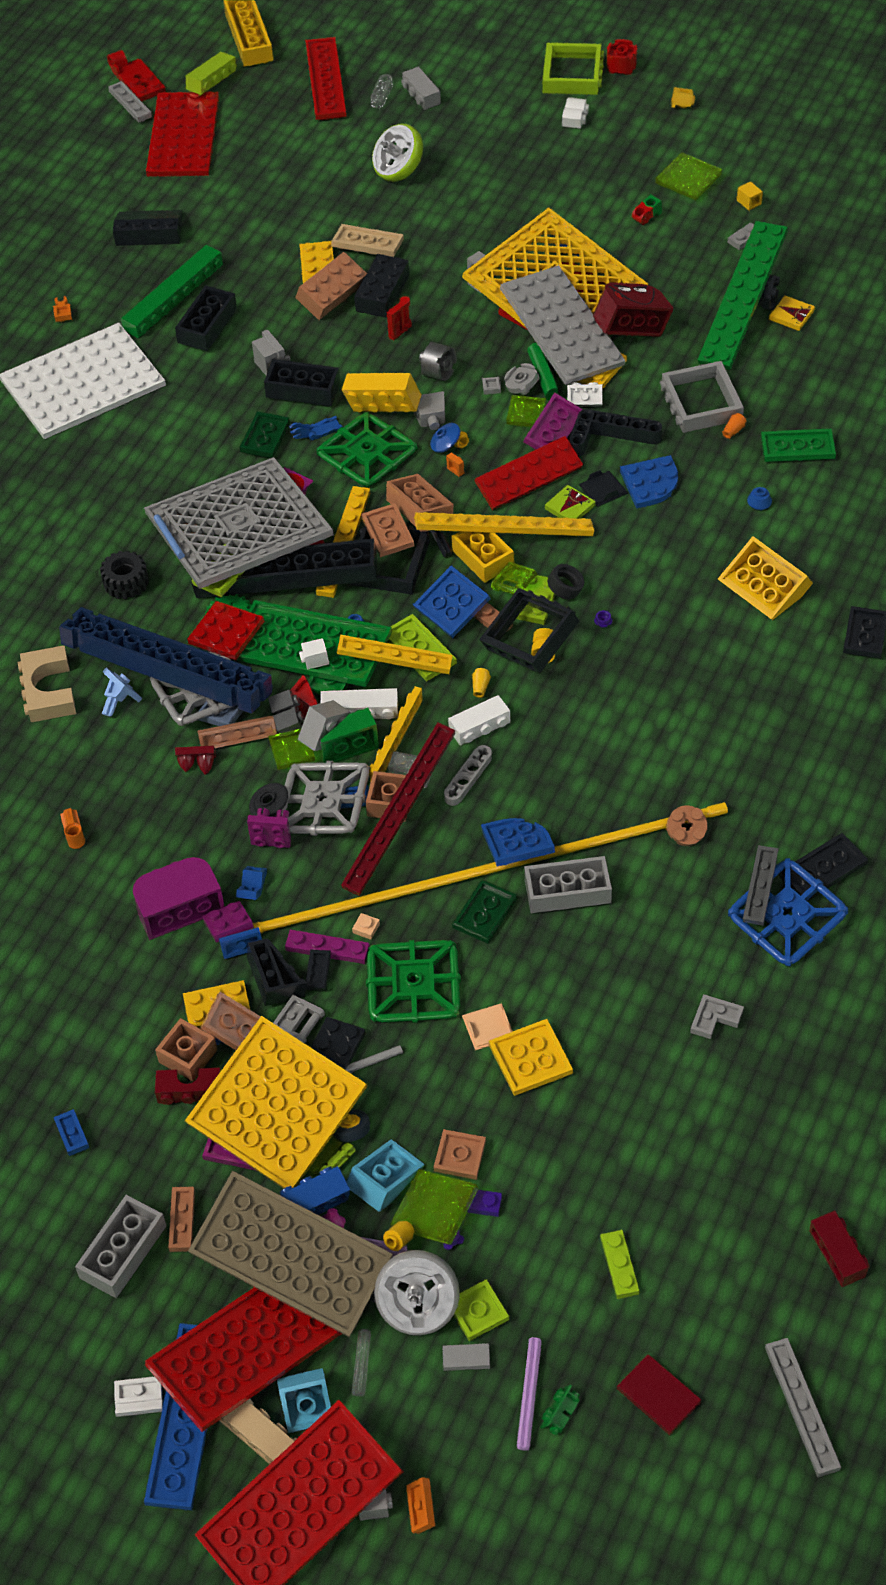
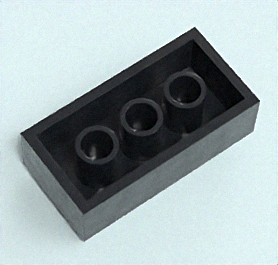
M377 254L354 296L356 312L387 318V312L395 304L410 276L409 260Z
M205 285L175 327L177 343L208 351L237 309L235 293Z
M273 359L264 380L266 398L332 406L340 386V373L337 367Z

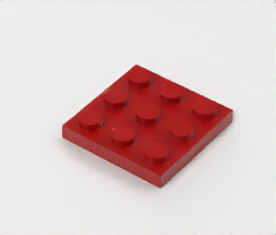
M215 601L187 638L188 644L237 660L264 623L263 616Z

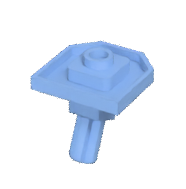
M107 667L104 669L103 673L110 680L104 694L107 700L102 711L103 715L113 716L117 702H122L127 695L137 702L142 700V697L132 689L133 687L129 684L130 680L121 673L119 676Z

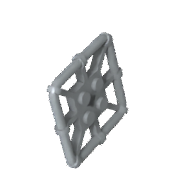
M209 651V653H212V654H214V655H217V656L226 658V659H228V660H231V659L228 658V657H225V656H222V655H219V654H216V653H213V652H210V651ZM150 677L151 684L160 698V703L166 707L173 720L179 726L190 724L212 714H220V711L232 707L223 703L216 704L210 698ZM161 686L178 688L180 692L169 696L166 695ZM185 699L188 704L183 713L179 715L173 704ZM205 702L208 703L209 708L191 715L195 707Z
M327 761L326 763H294L291 765L285 782V787L288 790V801L281 814L283 815V810L287 809L288 803H301L299 811L288 818L290 834H311L312 836H317L318 834H344L355 831L354 828L358 823L362 803L366 799L365 790L370 767L366 763H334L333 761ZM326 770L323 781H310L302 771ZM334 770H356L341 781H331ZM295 775L306 785L304 795H290ZM360 779L357 792L354 795H344L345 789ZM342 803H354L350 822L340 813ZM304 817H314L311 826H293ZM322 817H336L343 826H320Z

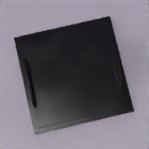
M601 470L589 475L588 480L579 484L587 496L595 501L597 507L628 494L610 471L602 473Z

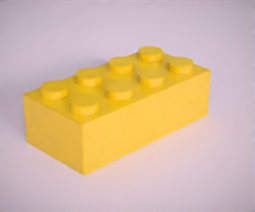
M347 373L342 387V392L354 412H417L421 399V393L411 373Z

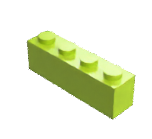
M219 52L186 75V90L202 95L236 71V57Z

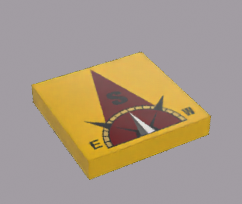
M784 296L770 314L769 320L800 331L813 314L815 306Z

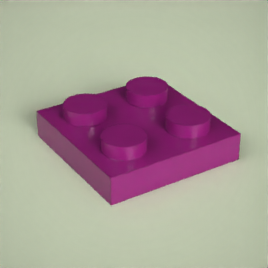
M240 901L230 903L223 908L212 910L208 914L202 915L203 921L215 942H219V938L254 928L252 920Z

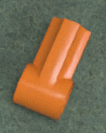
M71 808L66 809L60 816L67 843L70 848H81L85 844V837L78 812Z

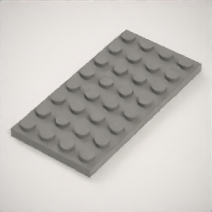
M555 266L500 285V290L565 385L625 364V359L609 336L604 334L594 320L593 313L560 266Z

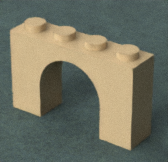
M65 645L21 653V661L18 662L19 672L23 673L20 676L21 686L25 687V690H22L23 701L27 702V704H24V711L26 716L29 715L31 722L76 714L71 688L50 692L35 688L36 684L48 675L70 671Z

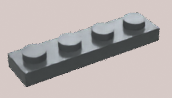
M758 845L743 916V922L764 926L779 848Z

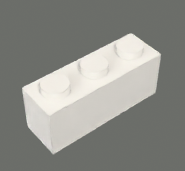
M497 695L448 718L449 727L455 730L454 738L461 746L472 742L482 735H487L499 727L506 726L510 723V710L500 696Z

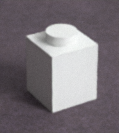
M323 638L301 643L300 659L302 663H306L307 669L329 664Z

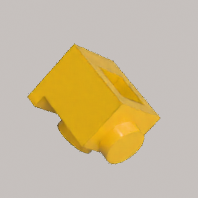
M674 87L671 100L672 108H675V105H678L680 108L694 105L695 95H693L691 89Z

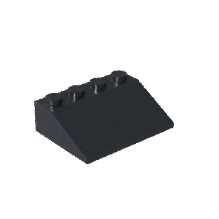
M183 210L119 212L113 224L115 246L180 244Z

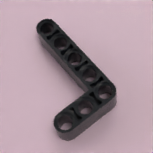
M583 409L578 413L570 436V444L578 457L585 454L592 434L656 445L662 441V424L654 420Z

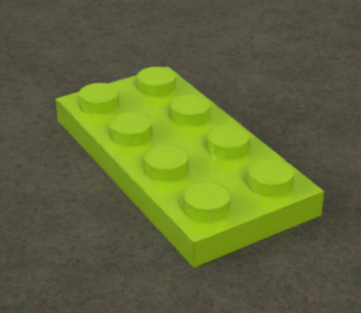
M413 614L391 626L392 634L388 640L390 644L452 655ZM453 655L451 667L457 664V659ZM414 668L426 682L440 674L439 672Z

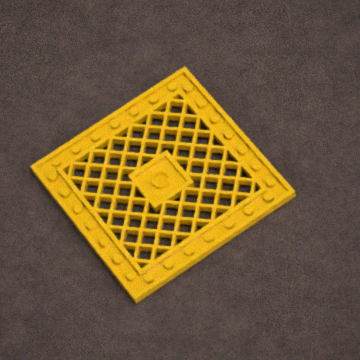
M550 208L539 214L463 272L462 275L463 279L524 327L525 325L500 290V285L515 280L517 277L537 273L539 269L543 271L560 266L574 288L584 291V293H578L585 300L588 308L592 309L591 312L593 314L602 295L599 294V291H603L605 285H599L598 282H605V284L616 282L648 285L647 282ZM548 243L556 244V246H548ZM560 244H566L567 247H560ZM526 251H533L534 254L526 253ZM549 252L557 253V255H549ZM561 253H568V256H562ZM515 259H523V262H515ZM527 260H534L535 263L527 262ZM562 262H569V265H564ZM585 263L592 264V266H585ZM504 267L512 268V270H505ZM516 268H524V271H516ZM528 269H535L536 272L528 271ZM586 272L593 273V275H586ZM597 273H604L605 276H598ZM494 276H501L502 279L494 278ZM505 276L513 277V279H505ZM587 281H592L594 284H587ZM588 290L595 291V293H588ZM589 299L596 300V302H589Z

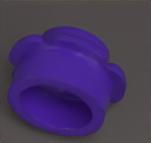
M605 610L599 611L594 619V623L602 628L611 625L613 621L611 614Z

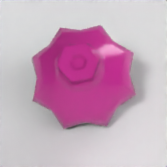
M334 1208L328 1209L327 1214L321 1216L344 1228L346 1223L345 1218L340 1216Z

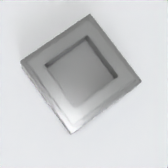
M499 377L482 378L484 395L501 393Z

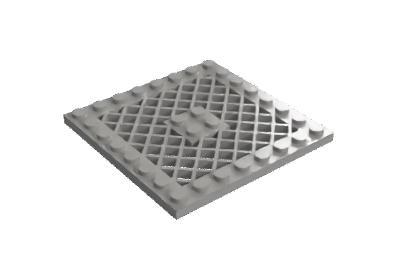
M274 457L144 508L146 515L173 551L154 520L155 515L159 514L185 554L184 558L179 559V561L199 589L334 535L330 525Z

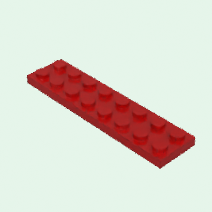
M335 37L305 40L316 120L346 117Z

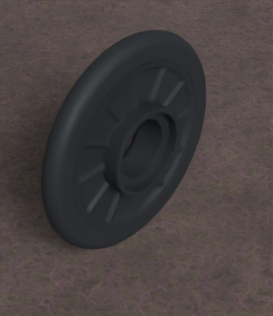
M270 783L259 788L253 794L249 803L251 814L257 816L258 808H262V813L264 808L270 811L268 817L275 816L277 810L285 807L288 801V790L279 783ZM269 798H273L271 802L265 804Z

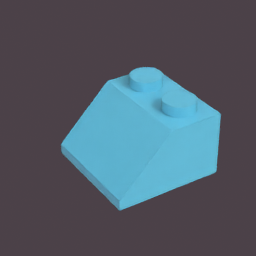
M323 1368L277 1379L288 1433L308 1429L331 1407Z

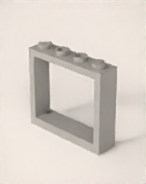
M722 361L662 373V381H660L661 391H664L665 400L670 404L671 413L675 415L676 424L680 426L683 433L726 424L730 417L736 413L743 415L744 407ZM715 377L729 407L687 416L674 386Z

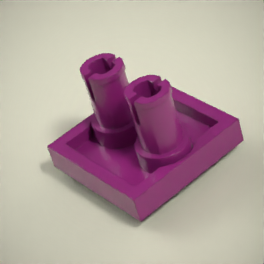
M258 808L257 816L248 815L247 824L251 845L290 848L289 812L283 810L282 815V809L277 810L276 817H268L270 814L268 809L264 808L262 813V808Z

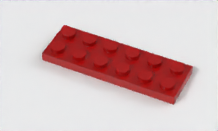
M563 436L477 477L475 483L493 511L582 468L583 463L567 437Z

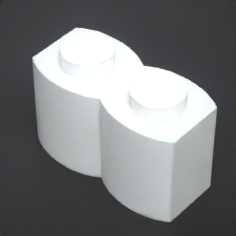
M568 97L562 115V126L581 128L582 124H585V114H588L589 104H587L586 99Z

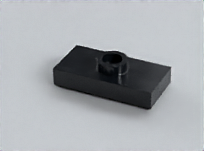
M310 949L306 990H327L332 955L330 950Z

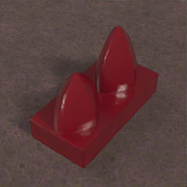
M214 745L175 747V756L180 767L185 772L190 770L194 760L197 759L200 770L207 775L212 768L214 758H216V749Z

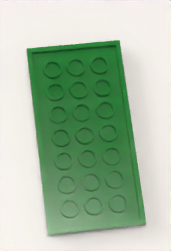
M254 600L248 612L263 616L264 623L239 655L237 661L366 687L378 661L337 654L340 635L387 643L392 634V627ZM323 638L329 664L307 669L306 663H302L300 659L301 643Z

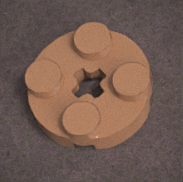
M680 806L672 811L666 824L668 835L677 844L682 846L697 844L707 831V820L702 810L693 806ZM685 821H688L692 825V827L689 828V831H686V828L682 827V824H684Z

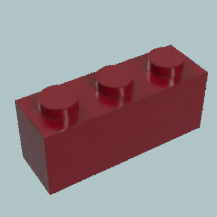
M832 1211L811 1220L809 1231L841 1287L865 1278L869 1263L867 1258L858 1251L855 1238L847 1232L844 1219L839 1217L836 1211Z

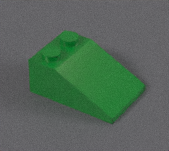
M369 708L350 713L320 740L323 763L327 761L337 763L379 748L377 724Z

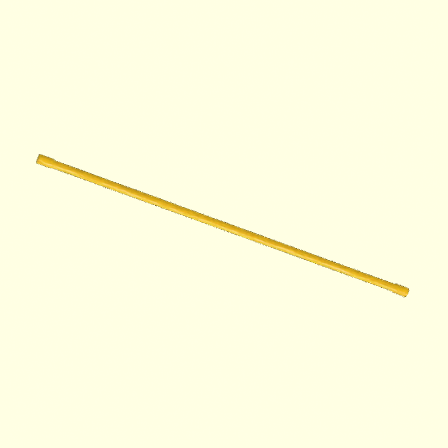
M725 802L701 809L705 818L728 813ZM668 818L555 846V853L498 867L493 862L264 922L253 923L254 928L259 927L262 934L269 930L666 828Z

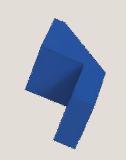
M253 866L244 868L242 885L237 889L236 897L252 900L259 898L266 878L267 868Z

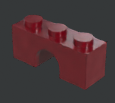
M199 1068L198 1078L190 1084L180 1082L177 1069L156 1070L155 1095L157 1103L169 1105L180 1102L186 1104L199 1102L221 1072L220 1068Z

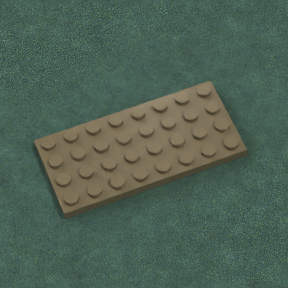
M234 1171L231 1172L188 1250L190 1254L348 1337L353 1333L375 1290V1283L379 1272L393 1256L392 1253Z

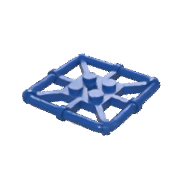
M785 858V861H781L775 867L773 879L785 869V888L776 896L770 893L765 921L769 925L758 933L748 923L743 922L742 918L745 909H740L746 904L749 890L728 910V916L752 938L756 945L759 944L778 962L785 964V966H791V964L799 961L817 943L820 944L824 941L823 938L848 914V907L827 889L820 879L814 878L795 861ZM791 869L811 885L801 896L791 888ZM818 891L836 908H814L807 900ZM791 909L792 915L787 914L784 916V910ZM815 916H834L818 932L807 925ZM802 929L811 938L791 955V938ZM774 930H777L785 937V956L766 940Z

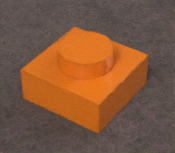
M452 452L446 456L447 469L458 477L464 474V461Z

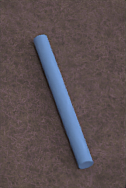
M159 514L155 515V522L179 559L184 558L185 554Z

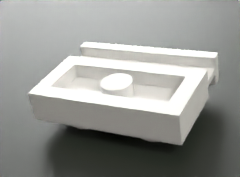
M155 1377L114 1381L116 1417L162 1412V1385Z

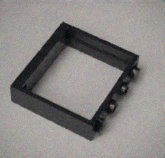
M365 525L360 530L359 540L371 539ZM407 526L417 546L406 579L377 575V581L349 583V585L413 595L430 544L429 531L421 532L415 527Z
M518 588L479 640L486 650L540 674L580 621L575 615L576 612L571 610L569 606L563 607L557 601L551 602L542 595L537 596L530 590L525 591ZM526 605L562 619L535 656L500 641Z

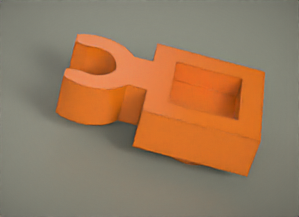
M65 296L61 302L55 298L56 306H53L55 322L72 320L71 308L67 297Z

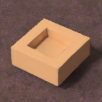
M361 913L352 931L356 935L372 939L380 925V920Z

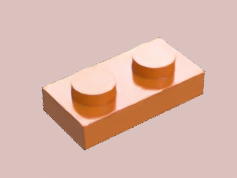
M424 1477L406 1485L412 1533L417 1534L435 1526L430 1480Z

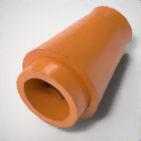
M740 413L732 415L722 434L730 439L745 427L746 418Z

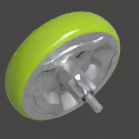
M408 124L393 125L382 133L375 144L372 154L373 167L379 177L389 182H398L413 173L423 153V141L420 133Z

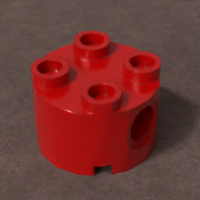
M625 39L615 40L614 44L611 42L607 46L608 71L610 73L632 74L637 66L636 44L634 46L632 41Z

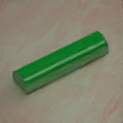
M533 343L528 347L527 352L532 365L539 375V383L545 398L549 401L554 393L559 395L558 388L544 353L537 343Z

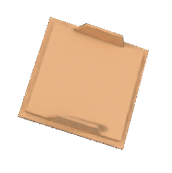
M502 1003L462 1015L475 1051L489 1047V1040L513 1032Z

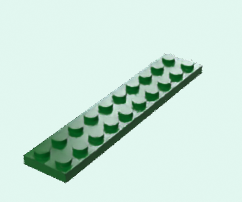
M755 222L700 352L698 364L704 365L722 361L725 369L731 370L788 233L787 226Z

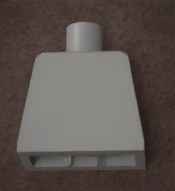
M444 391L421 395L417 412H414L421 427L429 426L431 430H437L440 424L445 423Z

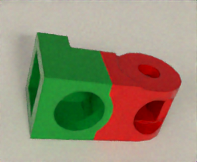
M650 194L633 210L632 219L645 225L650 218L655 215L659 216L662 213V201Z

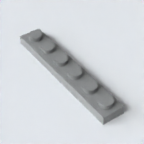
M788 1338L766 1344V1352L817 1477L840 1471L841 1466Z

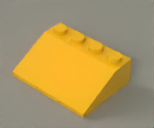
M755 537L748 541L718 578L720 582L771 620L798 601L813 584L806 574Z

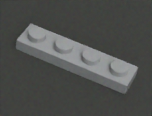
M122 81L108 87L109 92L138 123L152 117L151 111Z

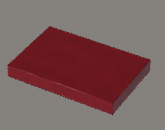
M649 1354L617 1385L618 1391L669 1435L701 1403V1399Z

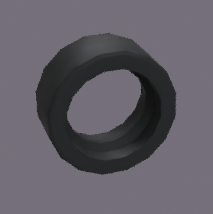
M568 564L557 565L547 580L548 586L554 594L569 600L577 597L585 583L580 571ZM558 576L568 579L574 587L565 585Z

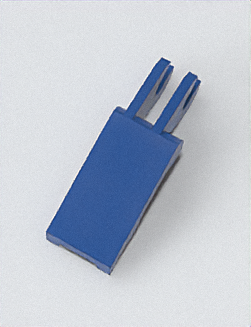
M334 416L311 425L298 422L290 425V429H295L290 431V433L296 434L293 436L295 439L309 437L310 440H315L337 432L342 425L338 423L337 417Z

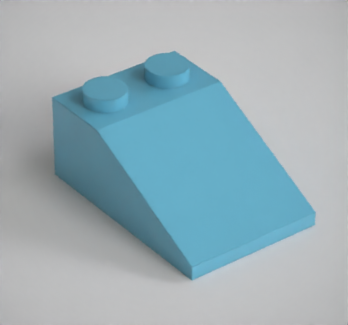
M391 1139L352 1167L347 1184L352 1192L380 1212L394 1201L423 1169L425 1164Z

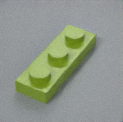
M623 1230L601 1234L600 1239L617 1299L639 1295V1288Z

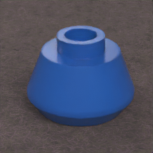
M757 487L749 494L747 502L755 510H764L772 504V498L766 488Z

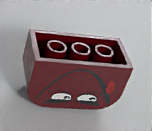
M610 282L605 285L593 317L604 334L662 336L674 308L661 291L650 285Z

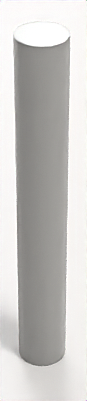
M399 1045L351 1063L347 1066L346 1071L351 1073L402 1054V1048Z

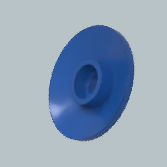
M448 423L439 428L431 439V449L437 453L450 449L460 436L459 426L455 423Z

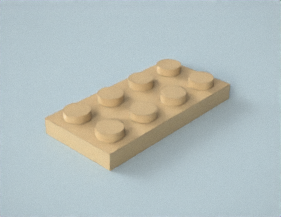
M342 224L332 239V247L394 257L404 239L403 234Z

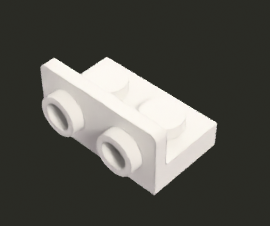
M592 382L588 385H581V383L567 385V400L578 407H602V384L598 385V383Z

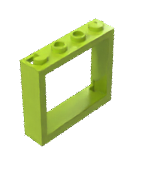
M547 43L543 72V93L598 95V87L602 85L604 51L601 50V44ZM552 58L595 59L594 79L550 78Z

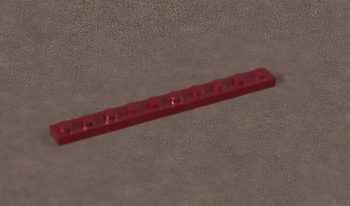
M437 722L342 882L341 887L358 896L361 895L455 735L454 729Z

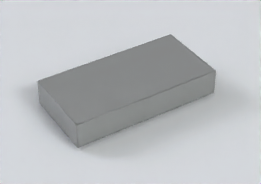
M489 1344L443 1346L444 1371L490 1369Z

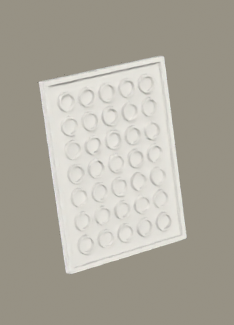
M120 323L0 374L1 382L43 439L166 386L164 378Z

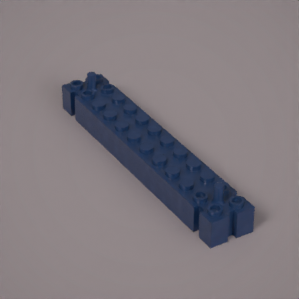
M82 607L72 615V620L67 619L59 626L62 645L73 649L79 648L81 652L223 704L229 706L238 705L240 710L251 714L260 706L261 701H265L272 694L271 674L259 670L256 673L252 672L251 667L102 614L95 616L93 611Z

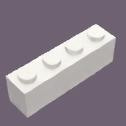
M397 688L321 691V703L334 700L350 711V713L369 708L374 719L398 718Z

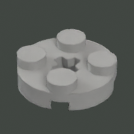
M528 363L521 364L522 367L517 369L516 367L511 368L505 375L504 381L509 392L525 395L529 393L530 389L539 380L535 367Z

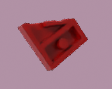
M302 675L290 691L298 696L300 700L299 712L301 711L305 718L309 706L317 705L318 702L308 680Z

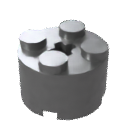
M430 342L425 351H422L419 356L422 375L439 380H448L454 371L452 365L453 363L456 364L457 360L455 349L450 346Z

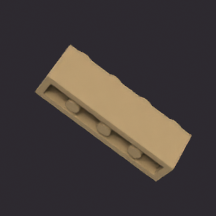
M249 1399L219 1421L267 1463L271 1464L297 1438L291 1439L287 1435V1430L281 1424L277 1423L275 1425L269 1420L270 1416L261 1408L259 1410L253 1406V1401Z

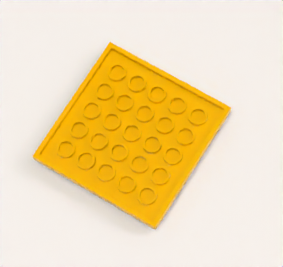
M261 1016L188 1115L185 1122L282 1188L289 1186L294 1188L299 1184L367 1088V1084Z

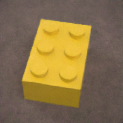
M459 531L452 535V551L484 583L514 567V551L497 534L492 532Z

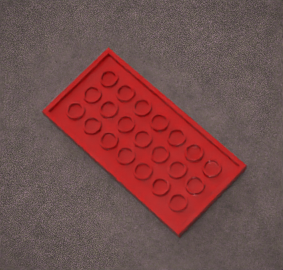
M209 91L202 95L194 92L158 93L146 167L147 177L209 176L219 92Z
M254 1287L145 1360V1366L199 1430L203 1432L342 1333Z
M338 1400L207 1522L195 1536L235 1585H285L399 1477L403 1471L343 1403Z

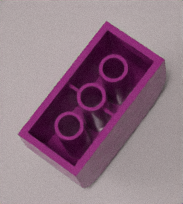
M186 858L160 869H154L139 877L133 886V895L138 915L149 940L203 920L202 915L224 907L222 892L210 865L200 858Z

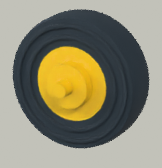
M350 1110L333 1136L342 1142H352L363 1138L370 1130L369 1117L364 1111Z

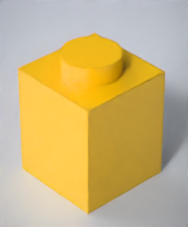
M750 181L738 187L737 201L747 210H751L762 204L763 191Z

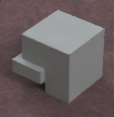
M268 330L262 332V338L252 341L254 362L265 375H267L273 359L290 361L289 355L285 356L284 348Z

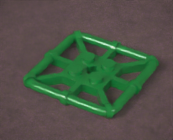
M364 412V414L359 415L345 427L339 428L336 434L317 448L316 453L323 460L337 468L339 473H344L357 483L370 487V485L378 482L390 471H395L399 464L417 451L418 447L417 443L396 430L395 426L388 425L375 415L369 414V412ZM364 421V430L356 436L350 433L352 429ZM369 421L384 430L376 435L369 430ZM390 435L402 442L389 443L384 439ZM340 438L349 440L345 445L331 446ZM406 450L394 460L385 456L389 451ZM345 453L349 457L340 463L328 454ZM379 460L386 465L370 478L369 467ZM356 461L365 466V478H362L348 467Z
M409 940V942L372 944L368 948V979H366V987L368 988V1010L372 1021H412V1023H418V1020L456 1018L459 1015V983L461 982V975L459 974L458 951L455 942L452 940L416 942ZM441 948L430 959L415 960V950ZM409 950L410 960L395 961L383 951ZM447 953H450V973L434 974V965ZM375 957H378L392 968V976L376 977ZM411 977H415L418 981L411 983L408 980H411ZM434 983H451L452 1004L435 992ZM393 985V993L377 1007L376 987ZM417 999H432L446 1011L417 1012ZM397 1000H411L412 1012L383 1014Z

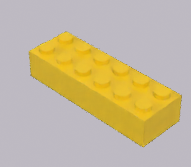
M223 0L225 15L244 67L273 61L272 45L255 0Z

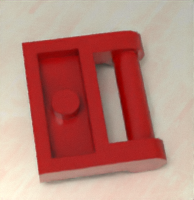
M407 296L401 297L400 302L387 312L388 335L393 341L412 326L409 317L410 298Z

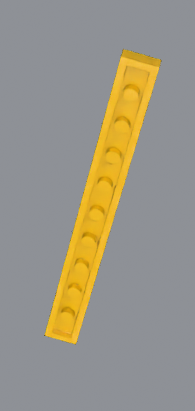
M415 512L414 515L417 530L593 536L594 534L591 519L427 512Z

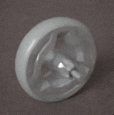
M410 1250L394 1256L383 1266L375 1283V1302L383 1319L394 1329L409 1335H426L441 1329L453 1317L459 1303V1284L454 1271L441 1257L427 1251ZM432 1279L435 1285L428 1290L425 1284ZM399 1281L409 1284L406 1291L398 1287ZM423 1304L422 1312L416 1313L414 1309L416 1305L420 1306Z

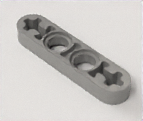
M485 745L478 746L444 791V799L448 805H458L492 760V750L490 747ZM470 766H477L478 770L470 771L468 768ZM461 779H465L468 781V783L465 785H460L458 781Z

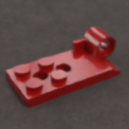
M122 50L107 55L112 72L141 102L157 96L158 93L166 92L165 86L141 59L127 62L126 55Z

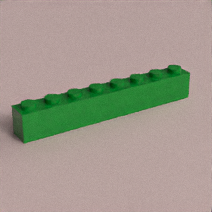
M208 245L200 249L121 318L124 330L139 339L223 265L221 252Z

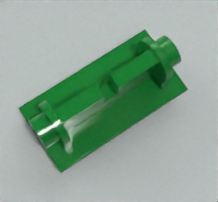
M571 1384L564 1388L560 1387L553 1396L554 1404L551 1408L548 1407L542 1415L541 1419L544 1421L540 1426L541 1429L549 1426V1431L553 1435L562 1433L569 1420L563 1414V1411L571 1415L580 1401L579 1393L573 1390L570 1392Z

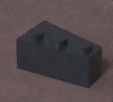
M268 938L248 943L247 960L265 1006L289 1001L292 995L299 998L305 997L307 983L303 978L300 979L292 965L289 966L283 959V955Z

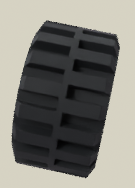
M118 551L116 554L112 553L101 564L100 572L105 591L117 599L134 598L135 595H140L141 591H144L149 583L145 560L142 559L141 555H137L136 552Z

